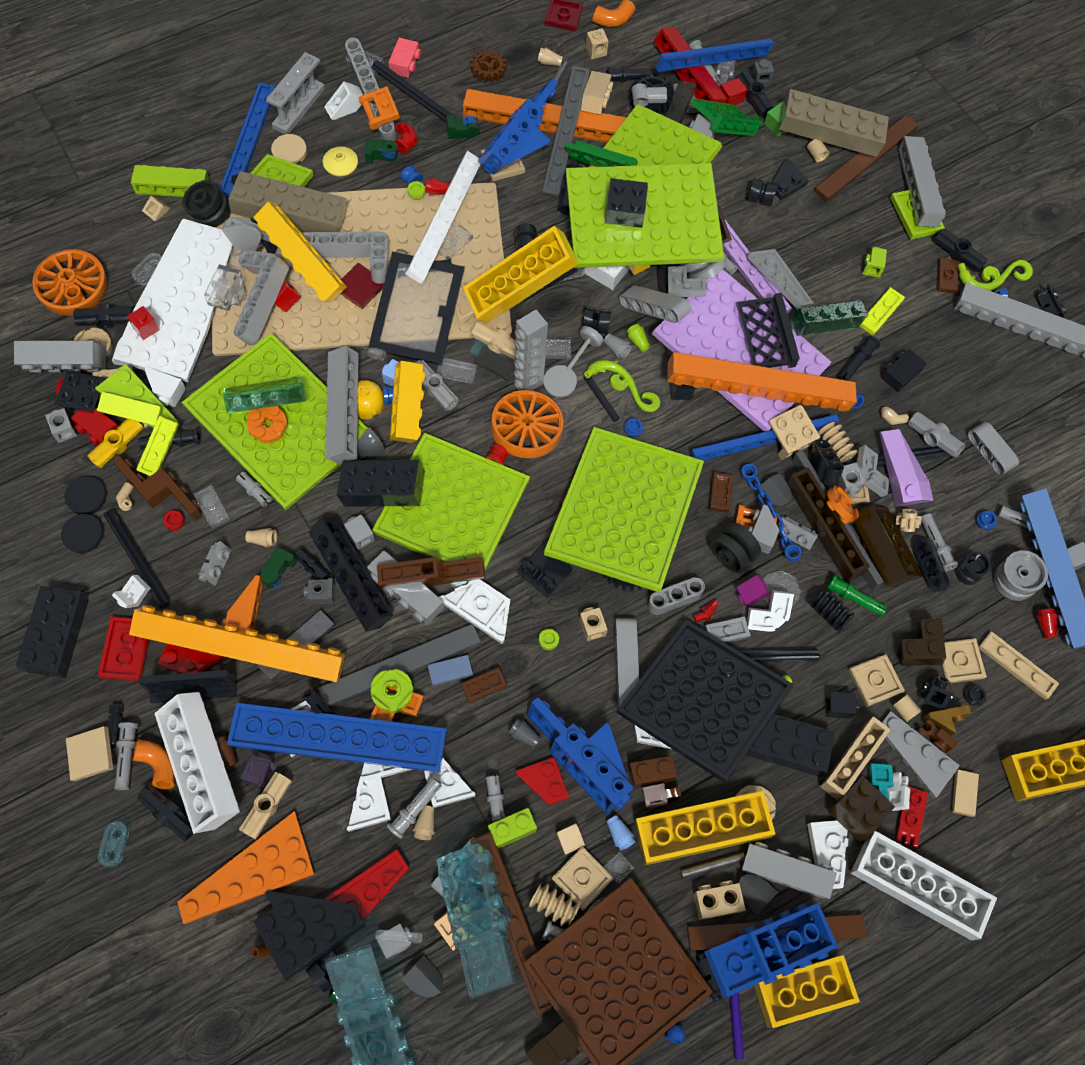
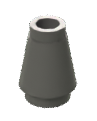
M518 718L508 731L512 738L533 748L541 738L524 720L521 721Z

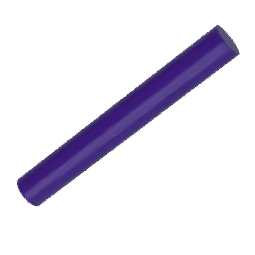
M738 992L730 996L735 1059H744Z

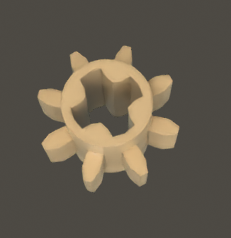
M903 509L902 513H898L896 516V525H900V530L914 532L915 528H919V525H921L922 516H917V511L914 509Z

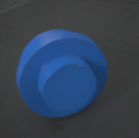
M636 418L628 420L624 426L625 433L631 437L641 435L643 432L642 422Z
M983 511L977 516V524L984 530H991L997 524V517L991 511Z

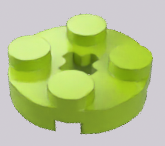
M401 670L382 671L375 676L371 683L372 700L383 711L396 713L404 709L412 699L414 690L411 679ZM396 686L397 693L395 695H388L387 688Z

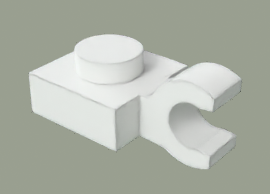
M901 772L893 773L894 786L888 788L889 801L895 806L892 811L909 809L910 788L907 787L908 776H902Z

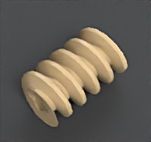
M832 422L821 428L818 434L822 437V440L832 445L843 464L852 459L858 451L850 450L854 446L853 443L846 444L850 438H843L846 434L845 431L839 432L842 425L835 426V422Z
M540 884L529 907L532 908L535 904H538L537 912L545 908V917L553 913V922L561 918V927L567 922L570 925L580 907V903L572 907V898L564 902V893L556 897L557 889L548 892L549 884H546L543 888H541Z

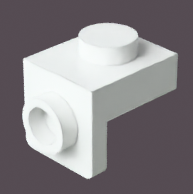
M132 575L122 591H115L112 596L124 608L138 607L151 588L138 575Z

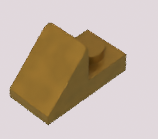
M969 705L930 712L922 718L924 722L926 720L932 721L939 730L942 728L952 737L956 734L954 723L965 721V717L971 714Z

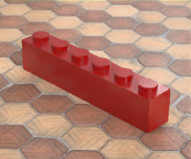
M661 28L654 40L662 54L692 50L676 28ZM704 65L675 69L677 75L696 99L726 103L727 96Z

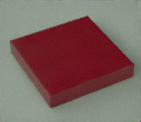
M551 0L544 25L576 32L584 3L571 0Z
M357 263L341 279L347 286L341 295L363 309L383 289L384 283L378 284L373 282L371 271Z

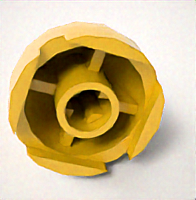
M369 380L358 381V418L372 419L376 414L379 415L385 406L384 394L376 383Z

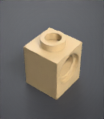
M603 28L587 32L586 49L591 59L607 56L608 39Z
M594 607L584 609L583 613H580L579 621L586 641L605 637L607 627L600 608L594 609ZM595 620L598 625L590 626L587 621Z

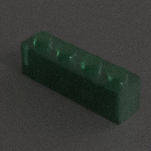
M861 300L801 307L791 318L790 322L796 336L858 328L868 317V313Z
M303 377L224 388L223 392L227 413L306 401Z

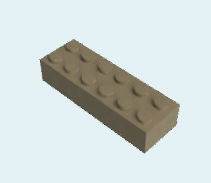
M790 89L783 102L779 130L877 157L886 143L889 117Z
M242 171L239 172L229 196L230 212L233 214L254 219V216L269 201L276 203L300 231L340 232L347 213V198Z

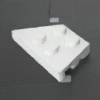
M480 579L471 580L467 585H461L455 588V591L439 597L446 607L499 643H504L510 607L509 598Z

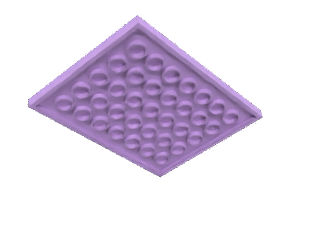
M722 269L715 277L706 280V296L688 297L686 299L692 306V311L677 323L664 320L653 331L652 335L672 352L752 365L736 303L757 298ZM766 305L759 307L767 313L770 311ZM742 307L743 312L751 315L754 311L750 307ZM758 312L753 316V318L760 322L765 318ZM769 319L764 323L771 329L775 327V323ZM750 321L747 324V328L754 332L758 328L757 325ZM760 328L757 332V334L764 337L765 339L769 335V333L763 330L762 328ZM792 329L800 357L796 367L779 366L772 368L820 376L831 364V361ZM773 335L768 339V341L775 345L779 344V339ZM756 338L751 340V343L757 348L762 344ZM766 344L761 349L769 355L774 351V349ZM777 351L772 356L778 361L784 360V356ZM757 354L755 357L757 363H765L767 360L760 354ZM718 391L764 432L771 429L769 424L771 419L787 412L795 403Z

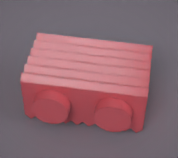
M399 38L389 60V69L400 76L409 78L411 72L415 71L416 59L419 60L421 56L419 42Z

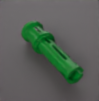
M837 574L833 575L826 587L827 590L830 589L841 595L842 599L848 598L877 614L879 617H882L887 609L886 605L855 589L851 582L847 583L841 580Z

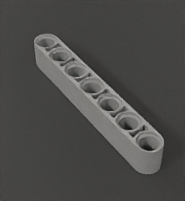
M349 38L345 43V47L363 94L378 90V84L360 41L357 38ZM371 101L370 106L375 118L379 117L380 114L375 102ZM393 121L380 125L378 128L382 140H396L397 134Z

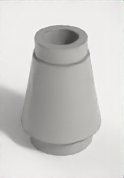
M608 334L604 339V343L617 357H627L632 349L628 341L612 334Z

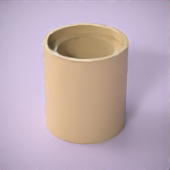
M814 139L807 146L808 151L816 162L823 161L829 155V151L822 141Z
M908 694L893 705L906 722L921 712L920 708Z

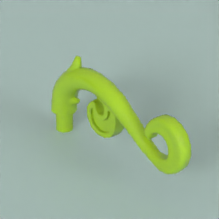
M1017 260L1010 264L1001 275L997 268L992 266L986 267L982 270L981 277L986 282L990 280V277L993 281L990 283H980L975 280L974 276H971L964 263L957 265L960 272L958 275L964 285L967 282L989 291L998 288L1016 266L1022 267L1024 271L1023 274L1017 271L1013 272V276L1017 280L1026 281L1031 278L1033 273L1030 263L1025 260Z
M618 360L595 361L584 372L586 378H590L598 372L605 373V370L615 372L617 374L610 378L612 388L622 391L629 387L637 405L645 412H654L660 407V398L655 393L646 392L641 396L642 399H649L652 402L650 405L641 401L632 376L624 367L617 364Z

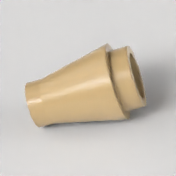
M545 47V49H540L537 61L543 65L560 67L563 57Z
M266 528L247 531L245 538L247 543L270 548L276 545L278 536L276 530Z
M425 806L421 810L413 829L415 838L431 840L432 835L435 834L433 807Z

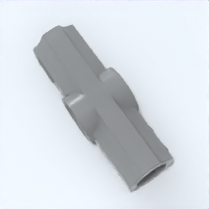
M424 360L417 361L416 363L423 364L425 378L422 385L427 389L428 395L434 397L446 411L455 408L459 399L446 386L442 377L436 374Z
M919 412L915 413L909 420L908 425L922 434L928 445L933 447L937 445L955 458L960 455L966 445L951 435L949 428L944 423L939 422L935 424Z

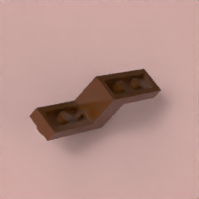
M118 455L112 460L152 509L170 495H173L195 522L202 517L198 511L201 507L194 499L191 501L188 499L187 496L189 494L182 485L178 487L175 484L177 480L171 472L166 473L161 468L144 480L139 473L135 474L132 471L134 467L127 459L123 461Z
M437 557L377 565L378 586L380 587L413 582H422L425 586L486 578L483 557L442 562Z

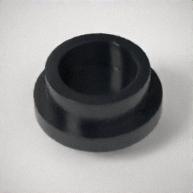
M971 686L965 691V699L972 706H981L986 701V692L979 686Z

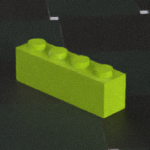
M135 165L131 184L136 194L183 197L190 186L202 180H209L207 171L202 169Z

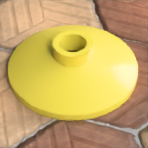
M347 147L332 148L323 157L325 170L334 176L349 175L358 165L356 153Z

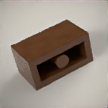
M672 756L630 763L628 767L633 789L655 783L674 782L677 777Z

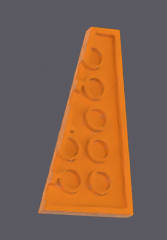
M296 812L291 813L180 899L178 906L183 924L191 923L264 895L266 891H275L314 876L315 873Z

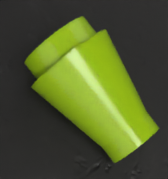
M639 323L631 326L626 331L627 337L641 352H645L651 347L644 328Z

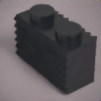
M911 349L906 353L902 351L896 357V362L888 363L883 369L885 373L882 376V380H885L896 392L904 388L927 364Z

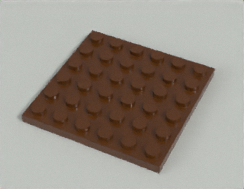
M632 878L622 883L522 962L559 1017L581 1044L580 1047L593 1065H627L713 993Z

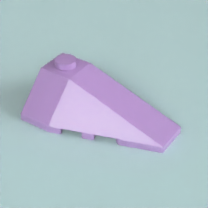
M897 429L880 432L895 507L932 502L933 496L930 482L901 431Z

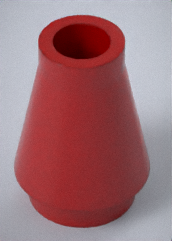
M433 177L431 179L427 178L425 193H429V195L445 194L450 184Z
M1044 609L1037 611L1038 616L1036 618L1044 634V639L1057 637V613H1055V610Z

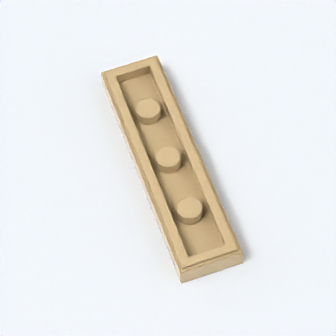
M992 631L978 647L1045 700L1051 696L1059 685L1056 680Z

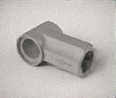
M642 83L634 85L632 87L634 106L639 104L645 107L648 103H666L667 88L647 87Z

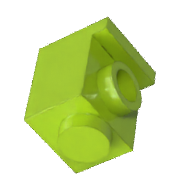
M872 247L870 254H866L864 260L865 267L862 274L880 278L885 268L887 250Z

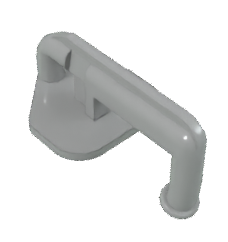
M228 218L222 228V232L232 245L243 251H256L261 239L271 242L269 240L270 236L262 231L256 223L244 218ZM277 247L275 255L282 259L281 249Z

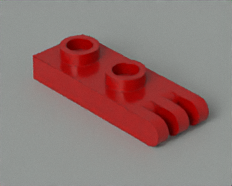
M908 787L910 788L909 809L900 810L894 842L900 844L903 836L904 846L908 847L910 839H912L911 848L917 849L928 792Z

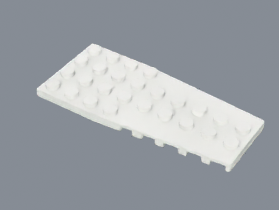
M182 219L133 310L134 312L144 306L155 319L159 331L142 340L130 322H128L114 354V362L142 370L149 367L179 378L182 381H189L208 334L214 314L213 309L219 297L218 292L223 284L224 272L227 271V262L233 251V245L222 232V229Z

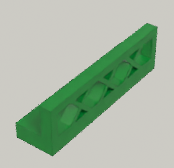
M578 140L575 144L570 142L565 144L570 159L595 167L637 166L638 164L637 158Z

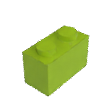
M526 808L488 825V831L491 832L496 847L499 849L535 833L537 827L529 808Z

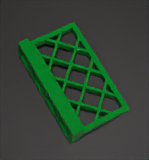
M692 99L690 102L691 105L713 122L710 129L717 133L755 136L763 122L759 117L747 116L734 104Z

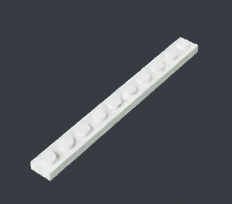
M469 151L465 153L405 273L420 284L424 281L480 166V163L477 161L479 158Z

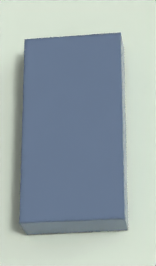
M468 655L428 665L432 686L473 676Z

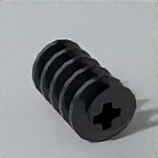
M822 590L810 601L809 605L816 603L814 610L822 609L820 616L828 615L827 623L834 620L832 627L840 626L839 633L853 619L855 613L847 614L848 606L841 609L840 607L843 602L835 603L834 601L837 596L829 597L831 590Z

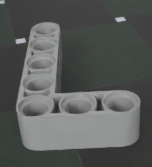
M384 232L302 233L321 257H370L372 281L378 284L385 282L389 266L388 237Z
M245 250L240 254L238 262L248 271L258 276L234 328V335L246 344L254 345L262 333L288 273L289 266L275 254Z

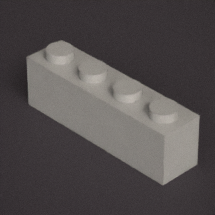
M385 551L367 566V570L375 584L378 583L377 565L397 563ZM421 582L383 587V591L388 596H394L398 599L397 602L403 609L406 610L408 608L412 611L413 617L420 623L423 621L428 625L444 609L443 601Z
M755 842V845H749L742 869L743 872L830 900L837 872L833 871L832 866L820 863V866L811 864V860L798 856V859L789 857V852L780 849L774 852L768 850L767 845Z

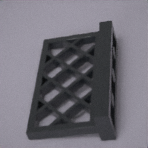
M776 293L770 298L737 302L736 307L751 364L767 368L779 366L796 367L800 357L782 293ZM769 304L771 310L767 313L759 307ZM742 307H750L754 311L751 315L743 312ZM756 312L765 317L762 322L753 318ZM767 319L775 323L773 329L764 324ZM749 321L758 326L755 332L747 328ZM760 328L769 333L766 339L757 334ZM771 335L779 339L778 345L768 341ZM753 338L762 342L759 348L751 343ZM765 344L774 349L771 355L761 350ZM777 351L784 356V360L778 361L772 356ZM757 354H760L767 360L765 363H757L755 357Z
M227 670L138 677V684L150 694V703L169 702L177 694L195 692L200 693L201 699L237 697V676L235 674L230 675Z

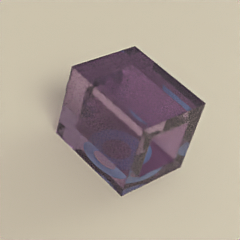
M258 753L257 756L250 754L241 780L244 783L265 789L274 767V763L269 760L270 756Z

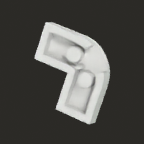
M772 590L769 610L749 608L747 617L748 629L775 631L776 628L789 620L794 594L792 592Z

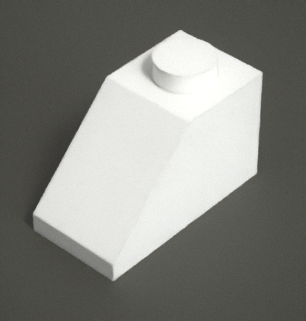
M343 82L325 105L330 118L335 120L356 112L361 106L359 97L363 93L358 86Z
M146 367L145 372L155 397L164 406L176 407L186 389L182 380Z

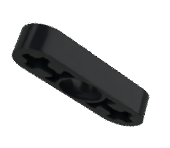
M924 537L916 539L913 548L930 589L939 592L945 591L949 587L950 582L934 542ZM923 543H927L925 550H921ZM930 559L935 561V567L932 570L927 567V562ZM938 579L942 580V582L939 583L940 586H936Z

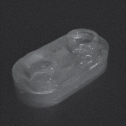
M151 253L147 255L133 269L132 277L136 284H148L162 258L160 254Z

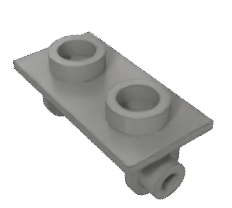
M782 516L783 530L786 537L810 550L818 536L815 530H811L803 525L799 527V523L788 516L786 518Z
M221 541L211 545L206 557L209 563H203L198 573V579L203 582L207 580L216 586L232 550Z

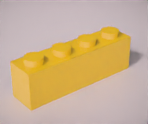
M400 361L395 365L390 440L413 443L421 435L419 420L422 417L420 403L424 395L422 389V382L425 378L423 364Z

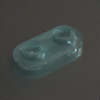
M115 821L106 827L98 853V860L102 865L115 867L122 861L129 837L127 825ZM121 830L120 837L116 838V831ZM114 852V859L109 860V854Z

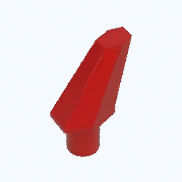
M715 598L703 608H700V613L693 615L696 623L702 620L707 622L710 620L718 607L717 599Z

